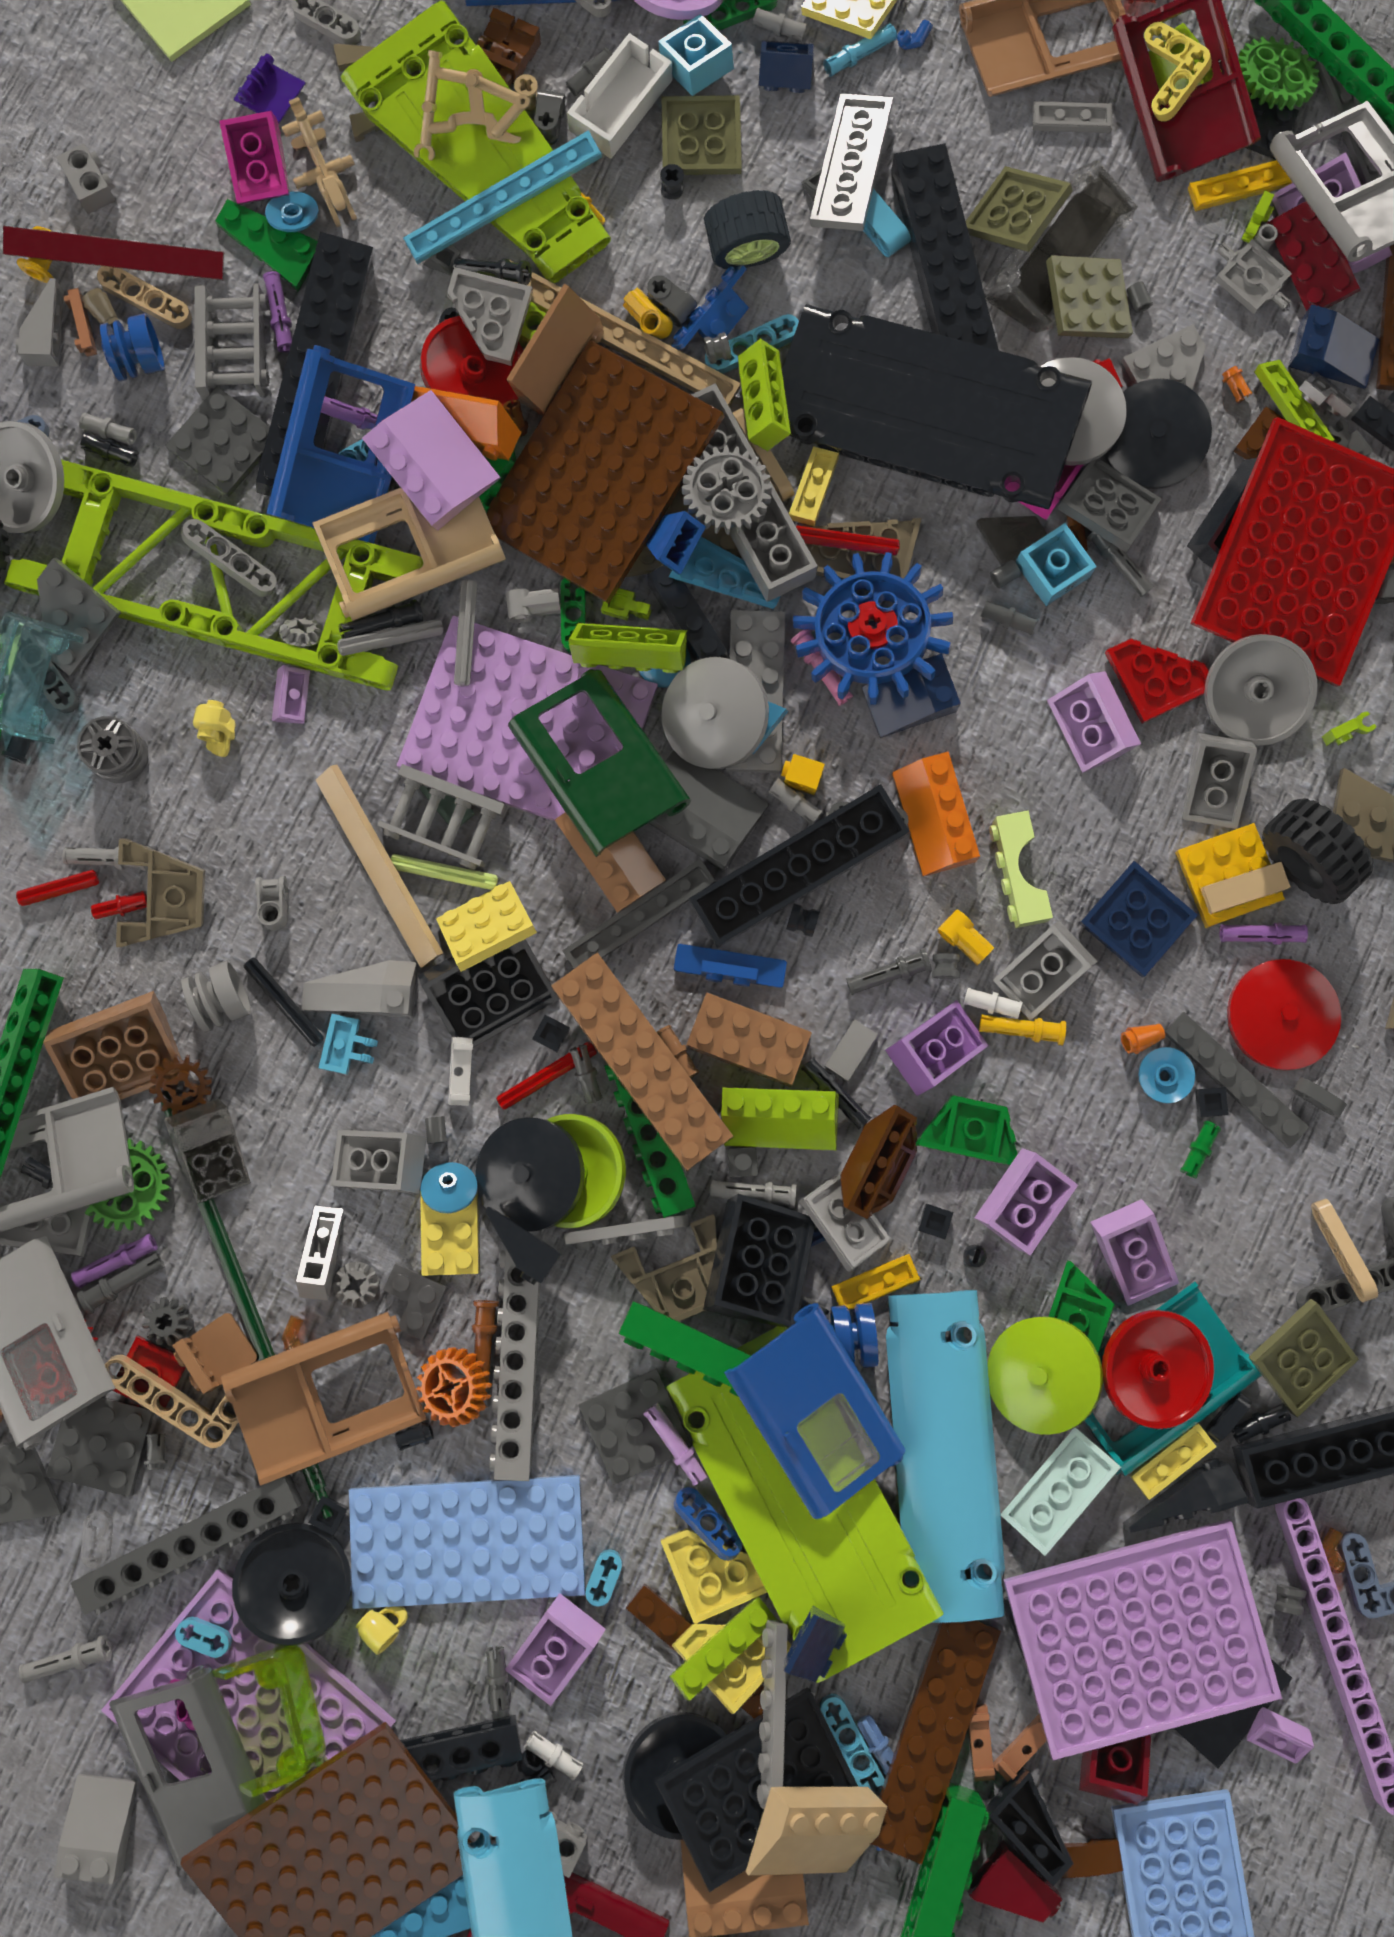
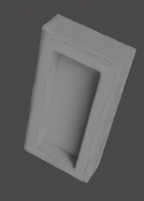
M854 1019L824 1067L848 1082L878 1034Z

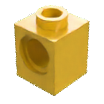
M793 754L791 762L785 761L781 776L786 777L784 783L790 788L815 795L825 764Z

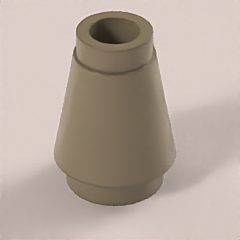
M100 288L90 290L82 298L84 308L100 324L108 323L113 329V322L118 320V317L107 293L102 292Z

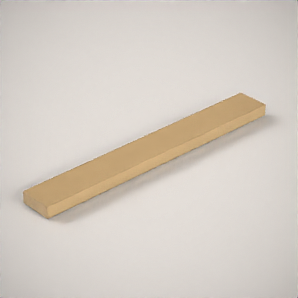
M331 765L315 781L420 968L427 967L440 957L443 951L338 765Z

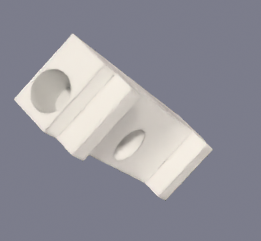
M452 1037L449 1105L469 1106L473 1038ZM456 1067H461V1074L456 1076L454 1074V1069Z

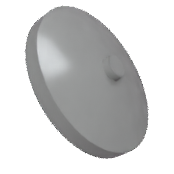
M1066 357L1052 360L1042 365L1041 367L1047 365L1054 366L1062 373L1092 380L1090 393L1065 465H1082L1102 457L1116 443L1125 425L1126 401L1119 383L1105 368L1087 359ZM1051 378L1044 379L1041 383L1042 385L1049 387L1054 385L1055 381Z
M0 422V520L3 523L2 529L9 533H32L46 526L59 509L64 492L62 462L52 441L37 427L24 422Z
M1266 634L1242 638L1225 648L1213 662L1205 682L1204 696L1206 708L1215 726L1231 739L1253 742L1255 746L1280 742L1294 734L1306 722L1313 710L1317 696V677L1314 666L1307 654L1299 646L1285 638Z
M721 657L700 659L686 666L683 671L681 670L670 683L662 705L663 729L671 747L685 761L708 769L728 768L748 758L762 741L769 719L767 695L757 676L743 664Z

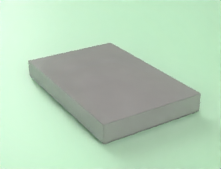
M840 1171L799 1202L849 1272L889 1243L891 1238L874 1214L870 1218L865 1219L844 1207L840 1176L842 1171Z

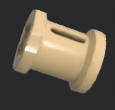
M521 75L515 80V92L529 96L530 106L524 110L532 111L536 109L537 81L531 75Z

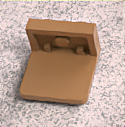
M230 1313L221 1315L192 1336L183 1338L172 1345L176 1350L174 1352L175 1359L182 1367L186 1366L191 1374L189 1380L192 1386L197 1391L201 1390L203 1394L211 1392L222 1385V1375L253 1364L258 1359L251 1343Z

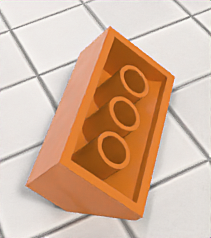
M415 386L411 402L432 390L483 456L491 460L510 459L521 431L499 401Z
M949 751L922 758L892 772L902 809L908 815L907 826L922 876L975 863L980 854Z

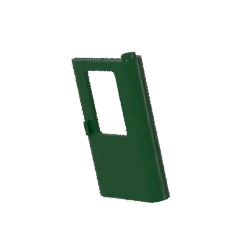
M587 670L578 680L520 712L508 723L509 729L595 857L601 855L602 851L664 813H667L668 816H674L686 809L691 803V799L601 670ZM584 692L595 705L623 748L587 771L577 774L539 720V717L578 693Z

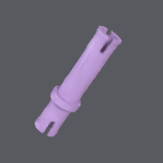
M656 1403L653 1407L646 1410L643 1415L646 1416L675 1459L673 1461L676 1466H681L691 1480L692 1485L695 1486L699 1483V1480L700 1482L703 1481L708 1474L694 1456V1449L687 1446L661 1409L660 1404Z

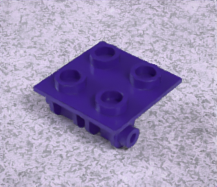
M266 53L264 56H260L259 62L255 68H252L251 74H248L243 86L239 87L234 101L255 113L272 111L279 125L291 107L289 101L297 98L306 82L274 65V58Z

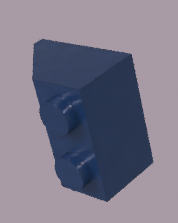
M762 40L758 86H764L763 89L766 91H778L779 87L790 88L789 91L793 93H804L805 89L811 90L813 44Z

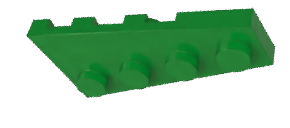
M227 199L215 220L217 226L242 247H246L258 260L263 261L273 271L278 272L280 278H284L290 283L291 287L299 292L310 272L318 241L298 231L284 232L277 230L268 223L265 216Z

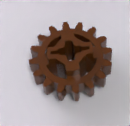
M175 1054L173 1062H170L167 1058L163 1059L164 1068L156 1065L154 1072L158 1076H151L149 1081L156 1085L150 1087L149 1092L157 1094L153 1102L154 1104L162 1102L161 1110L163 1112L171 1108L173 1116L177 1114L178 1110H182L184 1116H187L190 1108L195 1112L199 1111L198 1103L207 1104L208 1099L204 1095H211L212 1088L206 1086L212 1083V1077H205L209 1069L208 1067L199 1068L200 1059L192 1063L190 1062V1055H186L184 1060H180L178 1054ZM180 1068L178 1072L172 1075L167 1074L169 1071L173 1069ZM189 1072L195 1073L199 1080H194ZM179 1081L185 1082L183 1090L177 1089ZM163 1090L168 1091L173 1099H169ZM194 1096L193 1099L186 1102H182L187 1097Z

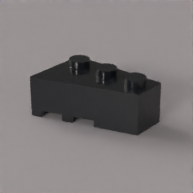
M1022 1767L1016 1773L1017 1776L1014 1779L1011 1778L986 1805V1811L989 1812V1819L1045 1881L1054 1886L1073 1865V1861L1047 1811V1806L1039 1794L1031 1772Z

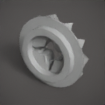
M294 617L293 621H284V624L280 626L279 634L281 639L288 644L297 647H308L319 643L323 625L317 624L316 620H307L306 617L303 619Z
M351 1262L345 1264L336 1272L332 1285L335 1297L343 1305L358 1308L369 1304L375 1298L379 1289V1280L376 1272L369 1265L362 1262ZM349 1274L355 1280L366 1278V1281L359 1286L360 1294L356 1290H345L351 1284Z

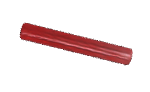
M796 526L806 544L886 554L887 552L892 553L894 556L899 552L900 542L898 539Z
M590 1041L583 1044L587 1045L590 1058L597 1054ZM578 1047L577 1050L579 1052V1056L581 1057L580 1049ZM569 1052L497 1096L496 1099L503 1110L508 1109L575 1068L572 1055Z

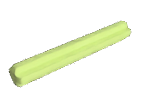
M392 854L391 861L398 871L493 890L498 883V877L494 874L398 854Z

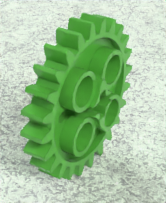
M1263 36L1259 42L1252 39L1250 44H1245L1238 55L1247 90L1252 93L1250 99L1258 97L1260 105L1266 101L1269 104V108L1272 109L1274 104H1276L1280 110H1283L1285 105L1290 110L1295 105L1300 108L1303 102L1307 103L1310 97L1313 96L1320 80L1317 77L1319 70L1314 69L1316 62L1308 61L1310 55H1303L1301 53L1302 47L1293 48L1294 42H1290L1287 45L1284 38L1276 42L1273 36L1270 37L1269 41Z
M128 1138L127 1143L134 1180V1191L115 1197L111 1206H108V1202L113 1198L89 1205L90 1207L85 1211L87 1216L96 1214L93 1222L99 1224L104 1220L103 1227L109 1229L114 1223L115 1230L120 1232L124 1224L130 1231H133L134 1222L144 1227L145 1217L154 1221L155 1218L152 1212L154 1210L163 1212V1209L158 1205L160 1201H169L163 1193L172 1190L170 1186L165 1184L166 1181L172 1179V1176L163 1174L169 1168V1165L166 1163L159 1164L163 1156L160 1153L153 1156L155 1148L152 1146L144 1150L145 1143L139 1141L134 1147V1141ZM141 1164V1167L135 1171L136 1165ZM149 1174L151 1177L149 1185L140 1188L139 1179L143 1175ZM126 1198H132V1207L128 1211H122V1201Z

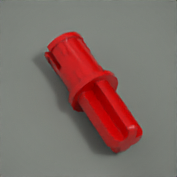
M143 890L121 897L116 895L114 900L92 905V916L94 919H101L120 914L123 917L125 913L147 908V894Z

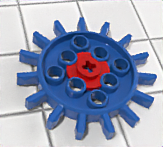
M886 552L882 560L880 572H864L863 561L859 553L853 554L852 561L855 575L841 580L829 565L823 568L824 577L832 586L825 596L806 587L803 589V599L818 607L816 617L793 615V628L815 630L816 639L796 645V654L798 657H803L820 652L824 661L811 672L812 680L815 683L833 670L843 677L838 685V698L842 700L845 698L854 681L869 684L868 698L870 705H876L879 696L878 684L894 681L897 691L903 699L909 697L908 683L903 676L913 668L932 681L935 677V669L922 658L927 649L949 655L951 642L931 637V627L952 625L953 612L930 614L928 604L943 596V587L939 584L921 594L913 586L921 575L922 565L916 563L903 579L890 574L893 567L892 553ZM866 589L869 591V594L859 596L856 594V591ZM883 601H890L893 603V606L883 608L879 604ZM853 611L856 615L852 618H845L842 616V613ZM906 613H915L918 617L914 620H907L903 616ZM834 632L842 635L838 640L828 638ZM901 635L904 639L901 642H893L890 640V637ZM859 644L866 647L863 652L852 650L855 645ZM879 657H887L890 659V662L881 665L876 660Z

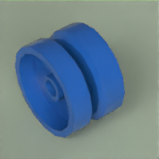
M872 1304L855 1305L853 1310L854 1323L851 1322L849 1309L845 1305L830 1307L831 1326L854 1364V1350H857L858 1360L863 1368L877 1367L879 1363L878 1340Z

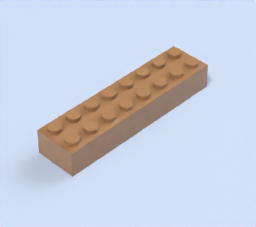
M598 952L551 985L555 994L686 1172L733 1137Z

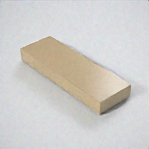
M1278 862L1201 888V892L1209 914H1213L1287 890L1291 887L1282 862Z

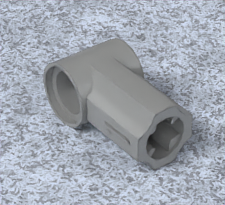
M558 588L532 592L526 589H514L505 594L508 620L512 623H523L532 620L536 616L561 613Z

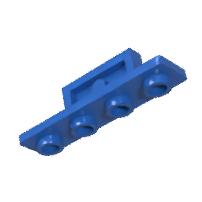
M744 265L731 266L722 274V282L718 287H713L706 294L705 298L707 301L702 307H697L689 316L691 321L687 326L681 327L673 336L675 341L672 343V347L677 350L683 349L696 332L703 338H715L719 333L723 332L728 336L749 309L746 303L732 289L747 268Z
M678 944L674 971L706 976V980L712 982H722V979L732 980L733 984L749 987L751 983L782 988L787 962L774 958Z

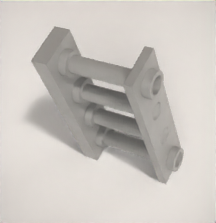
M259 283L253 284V297L214 299V296H210L205 285L194 286L195 388L200 397L206 399L212 392V388H215L216 385L254 384L260 397L265 396V386H269L270 382L268 370L265 369V311L269 309L267 294H263ZM253 308L254 322L215 324L212 321V313H215L216 310ZM254 333V347L215 349L212 346V338H215L216 335ZM254 359V373L215 374L212 371V363H215L216 360Z
M402 764L398 775L405 779L404 784L406 785L390 824L382 821L378 822L377 826L384 829L383 835L395 840H399V837L402 836L461 860L460 865L475 870L476 866L484 869L486 863L476 858L492 819H495L497 815L504 818L508 807L504 803ZM421 785L430 789L429 794L431 796L418 829L413 834L400 829L415 790L419 789ZM447 795L455 798L454 803L457 805L441 844L426 839L441 799H445ZM471 805L481 809L480 814L482 816L467 854L451 849L466 810L470 809Z

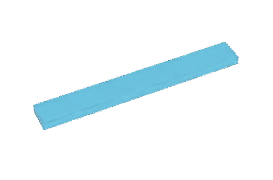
M588 130L403 237L415 261L419 264L602 158V154Z

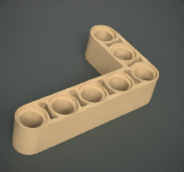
M115 1355L105 1363L116 1389L206 1447L218 1448L222 1446L238 1424L236 1414L231 1415L225 1411L224 1404L229 1402L226 1394L213 1412L125 1355ZM112 1363H120L124 1367L125 1373L123 1376L117 1377L111 1373L110 1366ZM145 1379L149 1383V1391H138L135 1388V1380ZM164 1394L170 1395L174 1400V1405L170 1408L163 1407L159 1402V1397ZM188 1410L195 1411L198 1415V1421L196 1423L186 1422L183 1413ZM211 1426L219 1427L222 1429L223 1436L219 1439L211 1438L208 1435V1428Z

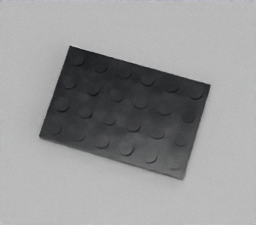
M806 1687L786 1699L783 1787H859L810 1688ZM763 1714L654 1778L709 1892L739 1875L748 1866L764 1812L757 1798V1789L761 1785L758 1758L762 1753L759 1726L763 1722Z

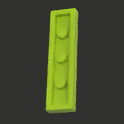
M1281 360L1259 364L1254 373L1285 419L1290 423L1334 441V438L1311 404L1302 397V391L1299 390L1298 385Z
M759 1596L754 1598L669 1676L687 1701H690L762 1635L763 1630L766 1629L767 1620H777Z

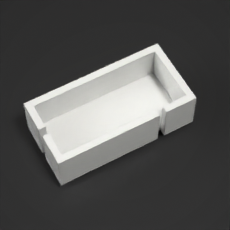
M629 33L584 90L585 97L580 95L567 112L569 131L579 136L589 130L600 152L612 159L671 83L672 61L652 49L650 51L649 68L648 45Z

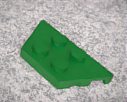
M955 1095L948 1098L916 1141V1146L1009 1166L1018 1155L1014 1143L1017 1141L1014 1131L1010 1127L1011 1119L1007 1107Z
M1067 1260L1048 1317L1064 1320L1077 1327L1089 1338L1099 1355L1115 1304L1071 1261Z

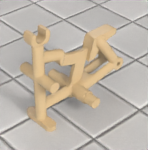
M429 50L428 56L430 57L425 102L422 104L424 112L420 144H417L414 148V156L419 158L421 148H427L429 160L432 161L435 157V150L431 146L432 134L454 132L456 126L463 124L486 125L487 137L489 139L518 143L521 137L512 135L506 130L523 110L530 106L529 96L517 93L483 78L482 73L476 69L462 72L441 68L440 58H442V52ZM438 79L465 84L468 88L471 112L455 113L449 117L448 121L433 122L434 112L437 110L435 102ZM482 90L513 103L498 122L494 114L485 112Z
M299 97L290 100L289 104L296 121L282 126L285 137L301 132L302 135L294 138L291 141V145L294 150H301L307 147L316 168L302 173L303 175L293 179L297 190L317 183L336 227L342 225L335 209L342 211L346 207L352 221L356 220L357 217L346 190L337 175L345 171L346 168L355 165L351 154L325 163L317 142L326 138V132L323 128L315 130L311 128L325 121L321 110L307 115Z

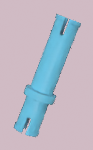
M888 23L876 31L872 39L863 38L855 44L844 46L842 51L823 61L826 73L832 77L844 68H852L860 59L897 39L895 27Z

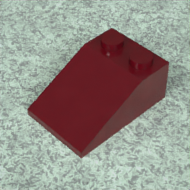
M1152 1734L1083 1752L1079 1790L1135 1805L1147 1798Z

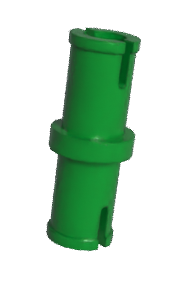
M1204 1121L1195 1142H1191L1189 1146L1191 1150L1180 1171L1182 1173L1187 1172L1186 1175L1196 1179L1206 1157L1209 1158L1212 1154L1211 1147L1221 1131L1219 1126L1215 1127V1123Z

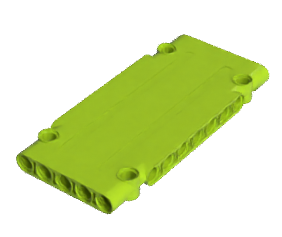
M777 1326L736 1349L752 1356L788 1328ZM698 1371L695 1372V1375L688 1374L666 1386L683 1419L684 1426L693 1439L692 1443L780 1619L783 1624L788 1625L793 1640H795L812 1606L844 1623L845 1628L843 1632L847 1636L839 1651L834 1648L828 1658L833 1662L825 1678L819 1676L816 1683L822 1682L935 1621L944 1614L915 1559L916 1556L875 1479L827 1516L813 1519L738 1396L729 1392L730 1386L722 1383L721 1387L714 1386L702 1380L705 1374ZM833 1398L798 1424L797 1430L834 1491L839 1492L869 1468ZM695 1411L701 1412L705 1417V1423L701 1428L693 1427L690 1422V1416ZM907 1571L916 1572L919 1575L918 1583L914 1586L905 1585L902 1581L904 1573Z

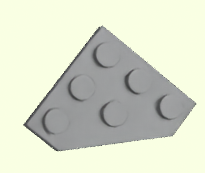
M454 267L447 290L449 299L485 359L512 366L532 298V287Z
M1194 324L1123 357L1121 363L1133 385L1148 379L1163 378L1180 382L1193 389L1206 345Z

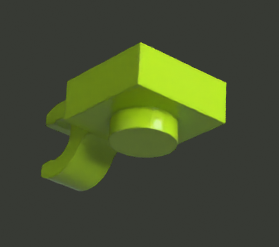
M621 588L618 589L610 604L603 602L601 608L602 614L628 621L630 614L649 621L652 610L650 609V604L635 601V592Z
M1362 712L1356 718L1325 733L1322 739L1326 746L1334 742L1339 746L1351 740L1353 732L1368 734L1377 727L1375 724L1366 727L1362 723V719L1367 717L1369 712Z

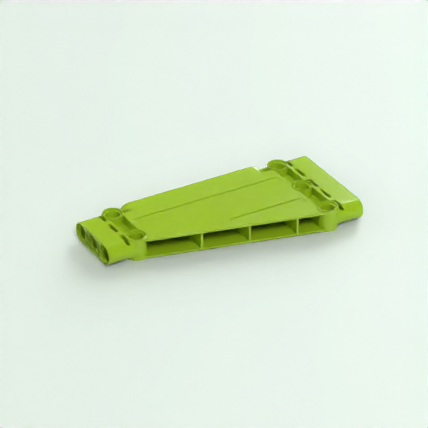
M445 1L433 4L350 65L341 75L342 82L359 104L366 117L464 201L471 199L553 151L527 112L523 110L506 130L512 135L521 137L518 143L489 139L487 137L486 125L463 124L456 126L454 132L432 134L431 146L435 150V157L432 161L429 160L427 148H421L419 158L414 156V148L417 144H420L424 112L422 104L425 102L430 57L428 56L429 50L442 52V58H440L441 68L462 72L476 69L482 73L483 78L510 89L478 44L475 45L467 29L460 24ZM458 39L464 40L459 45L454 44V42ZM414 71H421L419 75L411 76ZM438 79L435 102L437 110L434 112L433 122L448 121L449 117L455 113L471 112L466 85ZM482 90L484 110L487 113L494 114L498 122L513 103ZM372 102H378L375 107L368 108ZM572 176L490 222V224L527 254L545 279L554 284L602 251L611 241L610 235L591 210L588 201L581 196L582 193ZM576 210H585V213L582 216H573V213ZM533 241H542L539 247H530Z

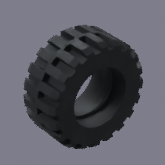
M1307 798L1293 800L1264 827L1262 841L1270 859L1275 863L1282 862L1287 878L1294 882L1300 890L1307 892L1314 899L1318 898L1323 903L1338 904L1344 902L1371 876L1373 871V858L1370 857L1371 852L1364 845L1363 839L1354 832L1355 830L1351 825L1343 821L1341 816L1334 814L1330 808L1321 806L1317 801H1310Z

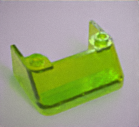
M279 1646L212 1670L214 1677L223 1680L254 1670L255 1679L261 1687L265 1689L279 1687L292 1747L284 1750L279 1755L276 1762V1771L239 1785L240 1792L250 1797H255L298 1780L319 1763L325 1755L326 1744L304 1652L299 1646Z

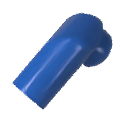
M922 20L915 33H910L909 30H901L897 35L899 47L909 50L923 46L933 25L927 20Z

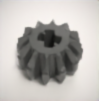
M162 1297L159 1304L157 1302L150 1303V1308L153 1312L147 1311L143 1314L145 1318L150 1320L148 1323L142 1324L143 1329L151 1328L147 1338L152 1339L156 1337L157 1345H163L166 1340L168 1346L175 1344L176 1339L181 1340L185 1338L183 1331H190L192 1329V1326L185 1323L186 1320L193 1318L192 1314L184 1315L183 1313L187 1310L188 1305L182 1304L178 1307L179 1298L176 1297L172 1298L170 1302L167 1297ZM170 1316L168 1320H172V1325L165 1327L164 1325L167 1323H163V1318Z

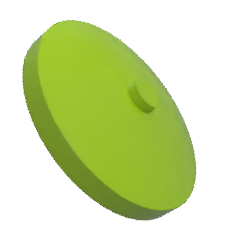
M563 1114L551 1117L547 1120L565 1129L577 1143L585 1169L584 1186L578 1203L572 1212L555 1227L580 1228L589 1226L605 1217L613 1209L621 1196L626 1177V1164L622 1148L614 1134L604 1124L591 1117L577 1114Z
M1033 1317L1021 1320L1008 1327L998 1337L988 1357L989 1389L993 1402L1007 1420L1025 1431L1041 1435L1058 1434L1068 1431L1086 1420L1099 1401L1103 1387V1370L1099 1355L1089 1338L1077 1327L1064 1320L1054 1317Z

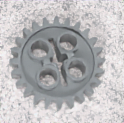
M725 445L723 452L720 453L715 446L713 447V455L710 456L708 452L703 451V460L695 457L694 466L688 465V475L683 476V484L685 485L682 486V494L686 495L684 496L683 503L684 505H690L688 507V514L696 513V520L699 522L705 521V529H708L712 524L715 526V533H718L721 527L725 528L727 535H729L731 527H734L740 533L742 524L750 529L751 519L759 523L761 516L759 513L766 514V505L770 504L771 496L768 494L772 492V485L768 484L770 483V475H764L765 465L757 467L758 457L752 460L749 459L750 451L747 450L743 455H740L739 447L736 446L732 453L729 452L728 446ZM735 470L737 474L729 475L725 471ZM708 482L713 484L714 486L711 488H705L702 486V484ZM749 492L752 494V496L743 497L740 495V493ZM726 505L728 509L723 511L717 509L716 506Z

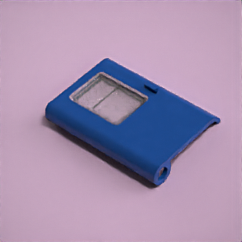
M813 1303L795 1314L793 1318L795 1324L737 1367L725 1371L724 1374L812 1518L820 1519L833 1512L887 1468L899 1464L903 1460L905 1448L818 1303Z

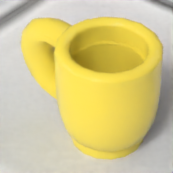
M403 1606L385 1607L380 1612L370 1610L357 1623L358 1634L363 1642L376 1655H379L397 1638L400 1632L399 1628L407 1621L408 1613ZM391 1613L398 1618V1623L394 1625L384 1614Z

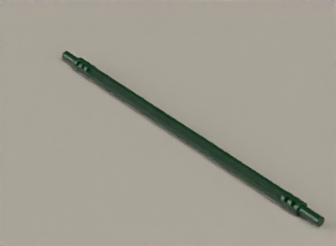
M164 1091L165 1095L171 1099L169 1092ZM168 1108L164 1111L167 1118L165 1124L258 1360L261 1361L274 1356L275 1353L183 1119L178 1114L173 1116L172 1109ZM319 1464L301 1469L310 1493L314 1492L317 1503L321 1496L328 1497L324 1488L327 1485ZM324 1504L321 1512L325 1519L332 1516L333 1513L331 1508Z

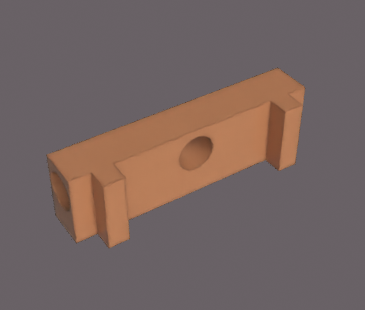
M78 288L67 290L68 295L63 296L64 301L73 312L79 339L74 340L75 346L80 353H85L87 357L96 355L97 350L88 313L82 301L83 295Z
M986 1704L975 1706L968 1727L972 1772L975 1782L995 1780L989 1727L990 1719ZM976 1739L982 1740V1744L979 1747L973 1745Z
M1040 1714L993 1762V1767L1007 1782L1017 1776L1016 1773L1047 1741ZM1026 1745H1029V1752H1022V1748Z

